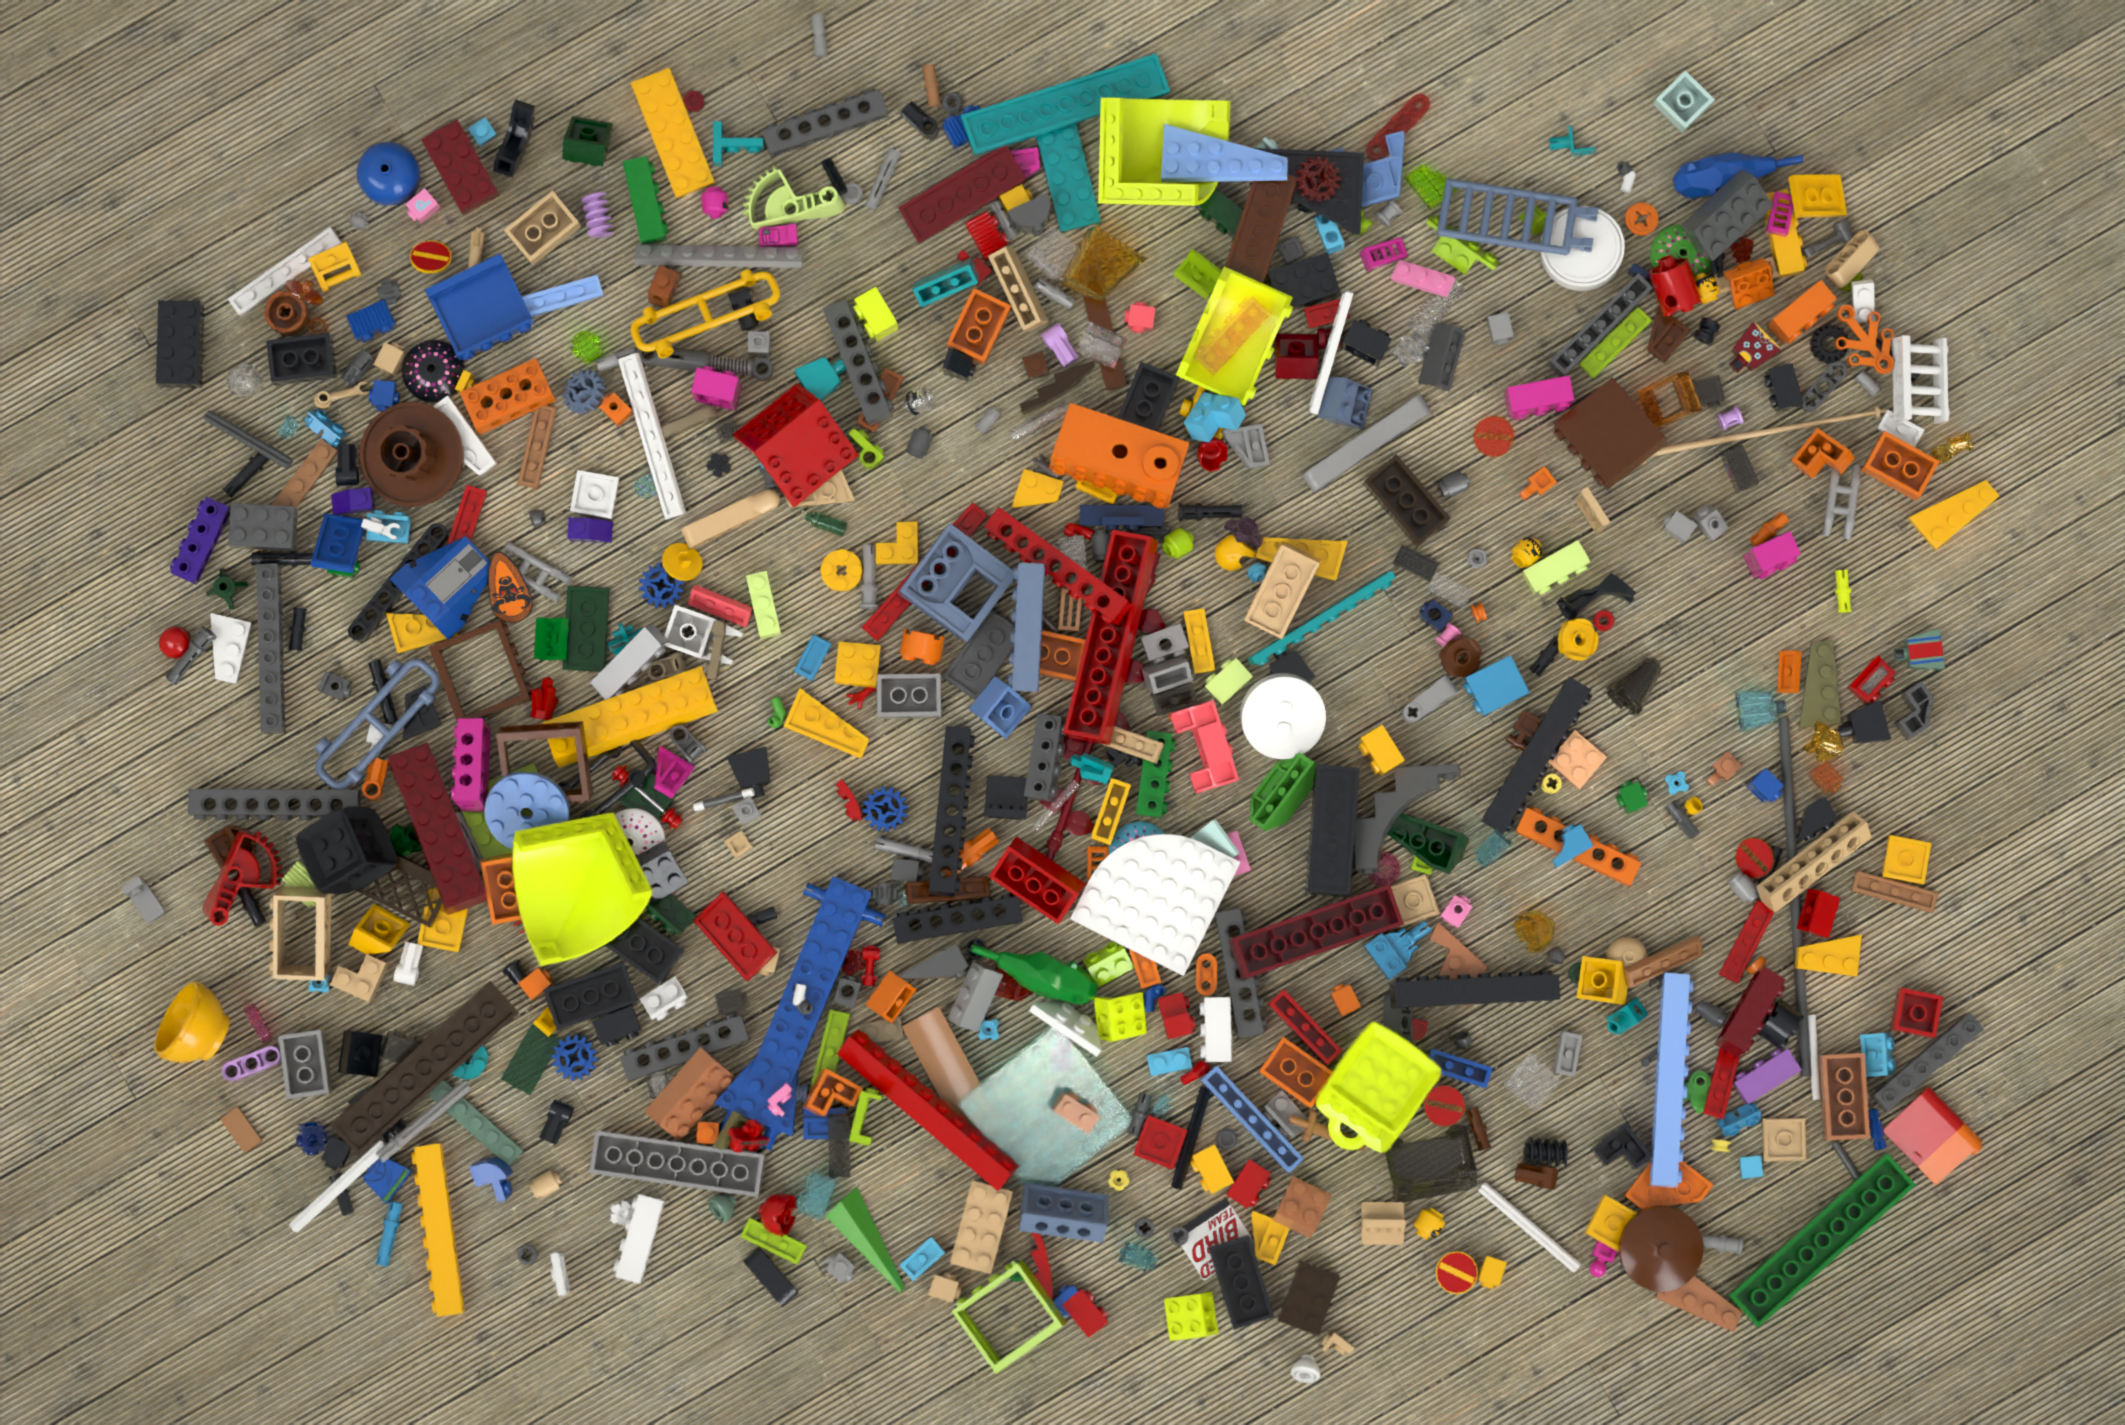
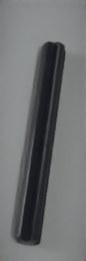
M1200 1087L1171 1183V1187L1181 1190L1184 1184L1211 1093L1206 1087Z

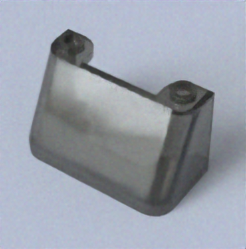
M1456 1124L1450 1126L1443 1137L1404 1144L1402 1139L1397 1138L1390 1149L1384 1153L1395 1202H1408L1466 1191L1477 1185V1168L1466 1125Z

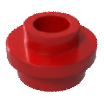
M1601 610L1594 615L1593 624L1596 629L1607 631L1614 625V617L1611 612ZM1605 617L1607 624H1601L1600 618Z

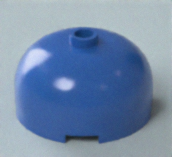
M381 142L371 146L362 154L357 165V181L361 190L371 201L382 206L402 204L408 201L415 194L420 184L421 177L418 161L409 149L395 142ZM382 168L388 169V171L382 172Z

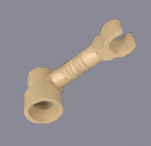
M363 381L352 388L332 393L321 391L316 394L314 405L320 410H325L332 401L351 396H367L369 391L362 392L360 390V387L367 385V382ZM325 397L326 401H321L319 398Z

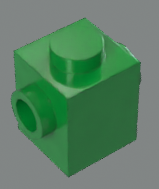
M1632 780L1620 785L1621 789L1617 791L1618 795L1615 797L1620 808L1624 807L1626 814L1648 805L1645 798L1648 794L1643 784L1640 785L1639 782L1633 784Z

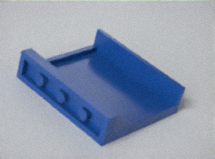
M501 254L425 289L459 360H469L475 356L474 353L480 350L483 352L488 351L494 347L493 344L499 341L502 343L512 339V335L518 332L525 333L531 330V326L535 324Z

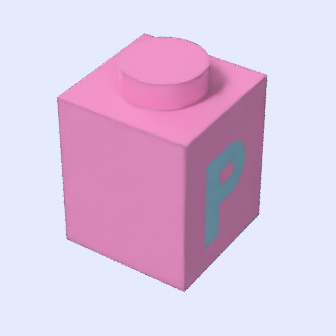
M425 188L406 203L409 209L406 211L413 221L418 219L421 224L440 209L438 203Z

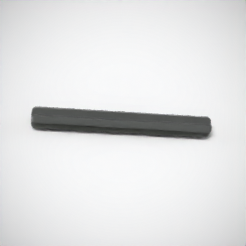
M209 410L204 415L206 422L284 468L288 469L293 463L291 457L213 411Z

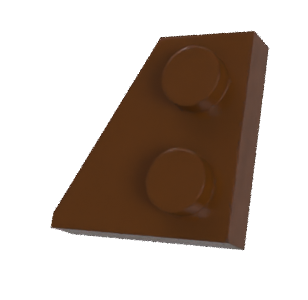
M1658 306L1649 340L1648 352L1662 363H1665L1690 333V329L1672 315L1664 317L1660 306Z

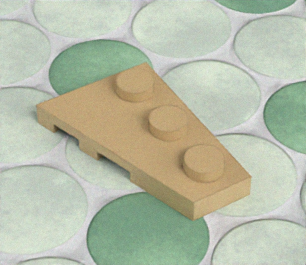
M842 470L796 507L791 506L786 499L789 508L856 502Z

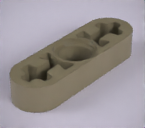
M712 405L661 427L664 439L671 438L713 420L719 416L716 406Z

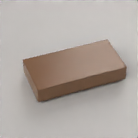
M238 1106L220 1118L244 1153H247L263 1141Z

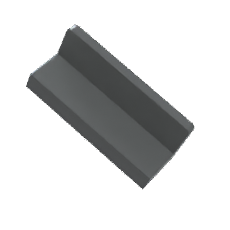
M1434 324L1418 383L1434 386L1443 391H1450L1466 331L1454 325Z

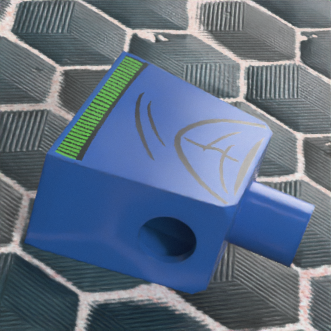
M388 1158L384 1163L378 1159L367 1169L368 1172L363 1177V1180L387 1204L390 1203L413 1170L391 1158Z

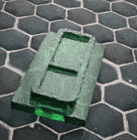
M532 1023L501 1079L514 1086V1088L531 1095L552 1058L551 1055L555 1053L554 1046L558 1047L560 1044L559 1040L561 1039L552 1034L548 1037Z

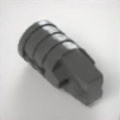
M362 348L357 356L348 364L341 378L348 385H354L372 367L376 359Z

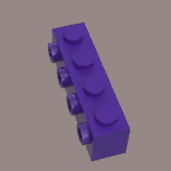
M208 497L200 501L197 507V512L199 513L196 519H192L188 526V531L190 532L187 538H183L179 545V550L181 551L178 557H174L170 564L171 574L192 584H198L230 516V507Z

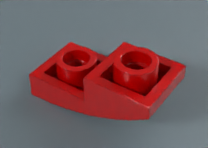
M841 779L836 784L838 788L836 792L844 801L847 798L849 799L844 805L847 809L844 813L852 821L857 819L860 822L862 814L859 805L849 787Z

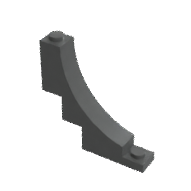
M1459 764L1395 767L1396 792L1375 793V818L1356 819L1355 868L1358 873H1361L1363 876L1374 875V872H1379L1381 850L1395 820L1419 798L1439 790L1440 778L1451 781L1455 780L1456 777H1461Z

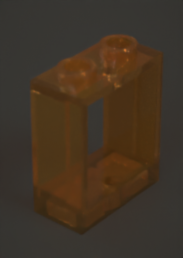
M1688 371L1676 373L1638 390L1640 402L1645 409L1647 417L1658 429L1702 411ZM1673 383L1683 411L1663 419L1653 391Z

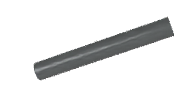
M1838 1140L1831 1145L1854 1180L1860 1173Z

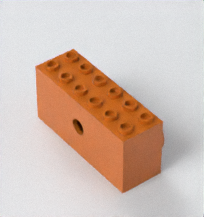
M1070 403L1051 455L1049 469L1058 475L1066 474L1072 476L1074 480L1079 482H1090L1093 486L1100 489L1104 487L1111 489L1113 493L1118 495L1126 494L1132 496L1134 500L1139 502H1150L1154 507L1160 509L1164 507L1169 508L1190 443Z

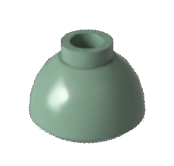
M731 1195L712 1196L708 1199L710 1211L717 1220L727 1223L733 1215L734 1206L737 1205L736 1200Z

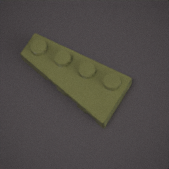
M1833 640L1811 642L1798 728L1841 724Z

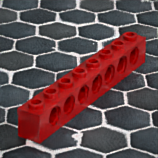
M1000 507L995 510L984 525V528L989 531L987 534L996 542L999 539L1005 542L1003 547L1011 553H1014L1016 550L1021 554L1019 558L1025 563L1045 564V576L1048 574L1053 577L1052 583L1059 588L1063 586L1068 588L1070 596L1076 600L1079 598L1085 601L1084 606L1092 612L1095 610L1101 612L1100 618L1110 624L1113 621L1118 625L1132 607V603ZM1008 528H1012L1011 535L1005 537V531ZM1028 539V545L1025 548H1021V543ZM1044 551V557L1041 560H1037L1038 553ZM1056 563H1060V569L1053 572V566ZM1072 575H1077L1076 581L1070 584L1069 578ZM1093 586L1092 593L1085 595L1086 589ZM1109 598V604L1106 607H1102V601Z

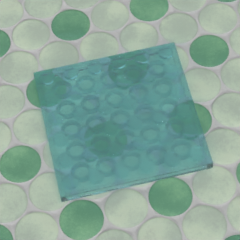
M1050 1027L957 1103L975 1127L981 1131L983 1137L995 1143L1003 1153L1010 1156L1019 1165L1014 1175L1023 1186L1025 1183L1052 1187L1058 1186L1125 1131L1132 1120L1129 1112L1070 1039L1053 1027ZM1062 1090L1066 1093L1072 1091L1080 1097L1079 1101L1086 1105L1088 1102L1098 1109L1096 1113H1098L1100 1119L1089 1134L1050 1108Z

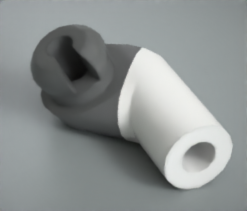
M1621 161L1617 164V170L1623 178L1620 190L1630 193L1636 174L1629 163Z
M796 984L793 1004L800 1013L804 1015L810 1014L813 1011V1005L804 997L807 986Z

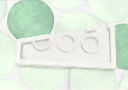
M446 396L433 406L445 413L460 432L464 446V463L479 476H482L498 464L450 396Z

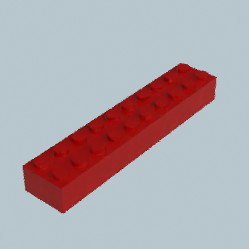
M1112 530L1100 581L1133 605L1118 625L1113 621L1110 624L1100 618L1102 613L1098 610L1092 612L1063 731L1070 738L1110 745L1158 547V542L1151 536ZM1109 598L1102 601V607H1106L1109 604Z

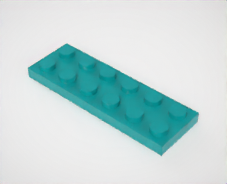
M1073 124L1036 136L1060 233L1100 224L1101 219L1077 125Z

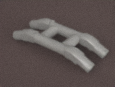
M1860 465L1852 466L1850 486L1838 485L1840 473L1831 468L1822 531L1823 536H1830L1834 514L1846 515L1843 538L1851 539L1860 485ZM1837 493L1849 495L1848 507L1835 505Z
M507 541L504 549L523 559L518 569L528 587L555 602H559L562 596L543 585L546 578L550 574L558 580L570 584L572 577ZM530 564L541 569L536 581L525 575Z

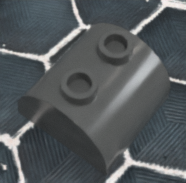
M1047 193L1008 210L1009 219L1017 231L1024 234H1033L1034 237L1045 233V227L1050 219V201Z

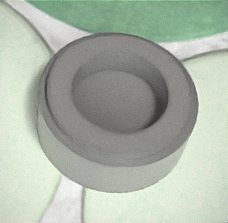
M856 183L846 184L848 191L842 195L843 200L851 205L859 203L863 196L861 187Z

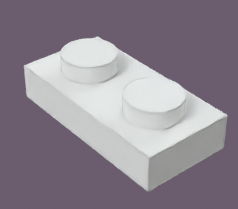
M1873 280L1852 282V307L1855 310L1854 319L1858 323L1867 322L1868 314L1874 312ZM1871 315L1872 321H1875V315Z
M1890 410L1886 411L1877 427L1879 431H1886L1913 447H1916L1924 432V429L1908 420L1894 422V413Z

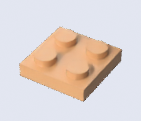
M1574 730L1560 746L1554 760L1549 759L1547 763L1575 787L1581 789L1607 757Z

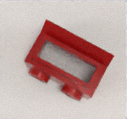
M1877 655L1846 688L1864 704H1867L1869 701L1874 703L1881 695L1878 691L1883 686L1889 687L1895 680L1893 675L1896 672Z

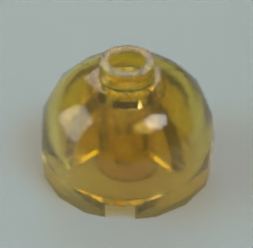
M1530 910L1517 915L1518 919L1514 923L1515 931L1520 942L1525 940L1528 945L1526 947L1527 951L1537 954L1546 949L1554 939L1555 925L1553 920L1538 910Z

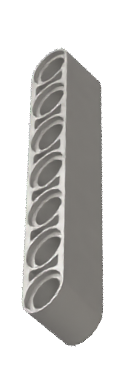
M1421 395L1416 396L1302 475L1303 479L1313 493L1319 491L1424 419L1432 412Z

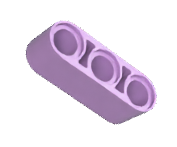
M269 1046L227 1062L222 1067V1076L229 1081H238L274 1067L282 1062L280 1048ZM271 1050L277 1052V1059L274 1062L268 1059V1053ZM251 1058H255L258 1063L257 1067L253 1070L248 1067V1061ZM234 1065L238 1072L235 1077H230L228 1069Z

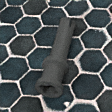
M201 626L199 634L194 640H190L189 648L168 675L165 676L166 679L172 684L177 685L196 658L206 652V647L217 636L208 628Z

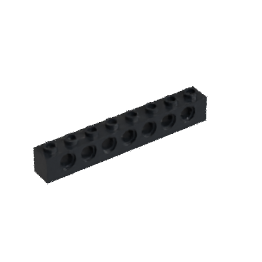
M946 726L929 895L955 897V891L959 892L960 879L956 878L957 871L962 870L963 858H959V850H964L965 838L961 837V829L966 830L967 817H963V809H968L969 797L965 796L966 788L970 789L971 776H967V770L972 768L973 756L969 755V750L974 748L975 735H971V728ZM960 746L965 751L962 754H955L953 749ZM953 767H960L962 773L954 775L951 773V769ZM952 787L960 789L958 795H951L948 791ZM949 808H956L958 813L955 816H950L946 811ZM948 828H953L956 834L949 837L944 832ZM945 849H952L954 854L951 857H945L942 852ZM948 869L952 872V875L944 878L940 875V872Z

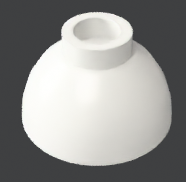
M1302 1355L1301 1359L1297 1360L1291 1368L1290 1373L1292 1377L1300 1382L1312 1383L1320 1378V1369L1311 1355Z

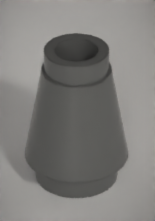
M1701 1001L1696 1009V1012L1713 1027L1717 1026L1718 1028L1722 1027L1729 1015L1725 1012V1009Z

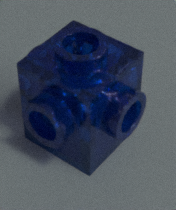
M320 1121L299 1123V1134L296 1135L297 1147H300L302 1152L307 1155H317L319 1151H325L324 1144L328 1143L327 1133L323 1131Z

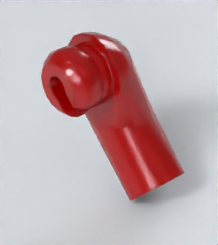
M1070 522L1065 525L1063 532L1065 536L1070 538L1075 533L1091 540L1094 530Z
M1204 1060L1198 1061L1189 1072L1180 1076L1181 1082L1187 1085L1210 1071V1065Z

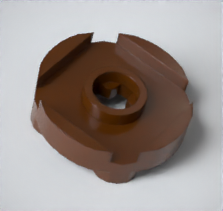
M1460 634L1445 645L1443 650L1440 651L1439 658L1441 659L1443 669L1448 674L1456 678H1465L1475 673L1479 668L1482 649L1475 640ZM1465 652L1463 655L1464 659L1462 661L1458 660V656Z

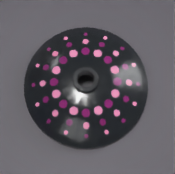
M427 340L417 344L407 353L402 365V377L405 386L412 395L422 401L435 403L440 402L446 396L452 397L457 393L455 387L463 370H465L463 359L459 360L452 345L440 340ZM429 366H435V371L429 372Z

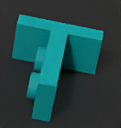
M713 121L714 167H723V150L730 154L739 153V150H747V153L757 154L760 153V150H764L765 142L763 138H723L722 121Z

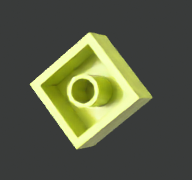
M876 287L854 299L855 306L853 308L857 313L858 319L865 321L864 327L870 339L874 337L876 342L898 330L897 321Z

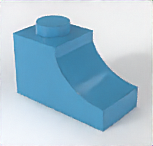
M1573 823L1563 829L1564 834L1560 836L1562 838L1561 851L1551 861L1554 868L1593 847L1581 824L1575 826Z

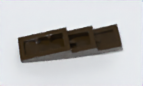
M1094 361L1054 374L1056 383L1038 388V398L1020 404L1022 414L1043 407L1065 394L1095 368Z

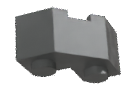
M1923 681L1901 694L1912 713L1895 723L1906 741L1929 727L1934 697Z

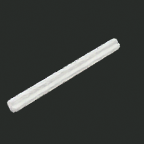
M380 1140L289 1223L291 1229L297 1233L379 1159L376 1152L385 1146L386 1143Z
M1483 1183L1478 1191L1572 1272L1578 1270L1581 1265L1580 1262L1490 1185Z

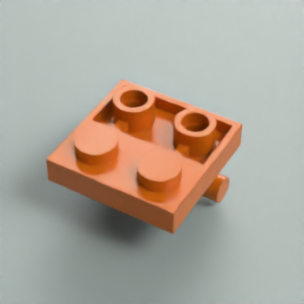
M1763 257L1752 262H1743L1736 265V268L1724 272L1725 279H1729L1732 303L1736 310L1775 295L1770 264Z

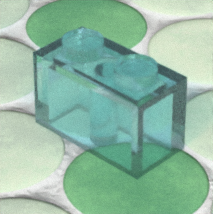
M813 1171L811 1175L807 1174L803 1186L806 1187L804 1195H799L796 1207H799L798 1212L823 1220L837 1180Z

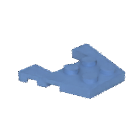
M1404 131L1385 135L1390 157L1364 164L1362 208L1401 196ZM1343 147L1332 150L1335 152H1345Z

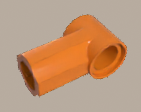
M374 758L369 764L362 792L370 801H378L383 796V786L389 765L388 761ZM377 786L378 792L373 796L368 795V788Z

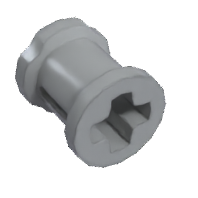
M1390 200L1388 205L1375 215L1388 228L1390 222L1398 215L1403 214V211L1394 201Z

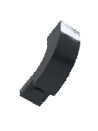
M515 99L508 130L496 154L493 171L513 178L530 139L535 117H533L534 105Z

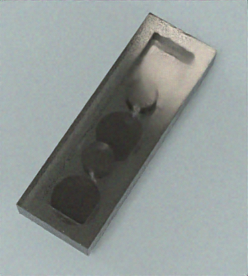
M828 1114L829 1177H850V1114Z

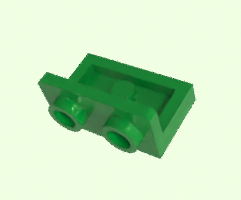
M536 618L534 659L545 661L566 660L569 618Z

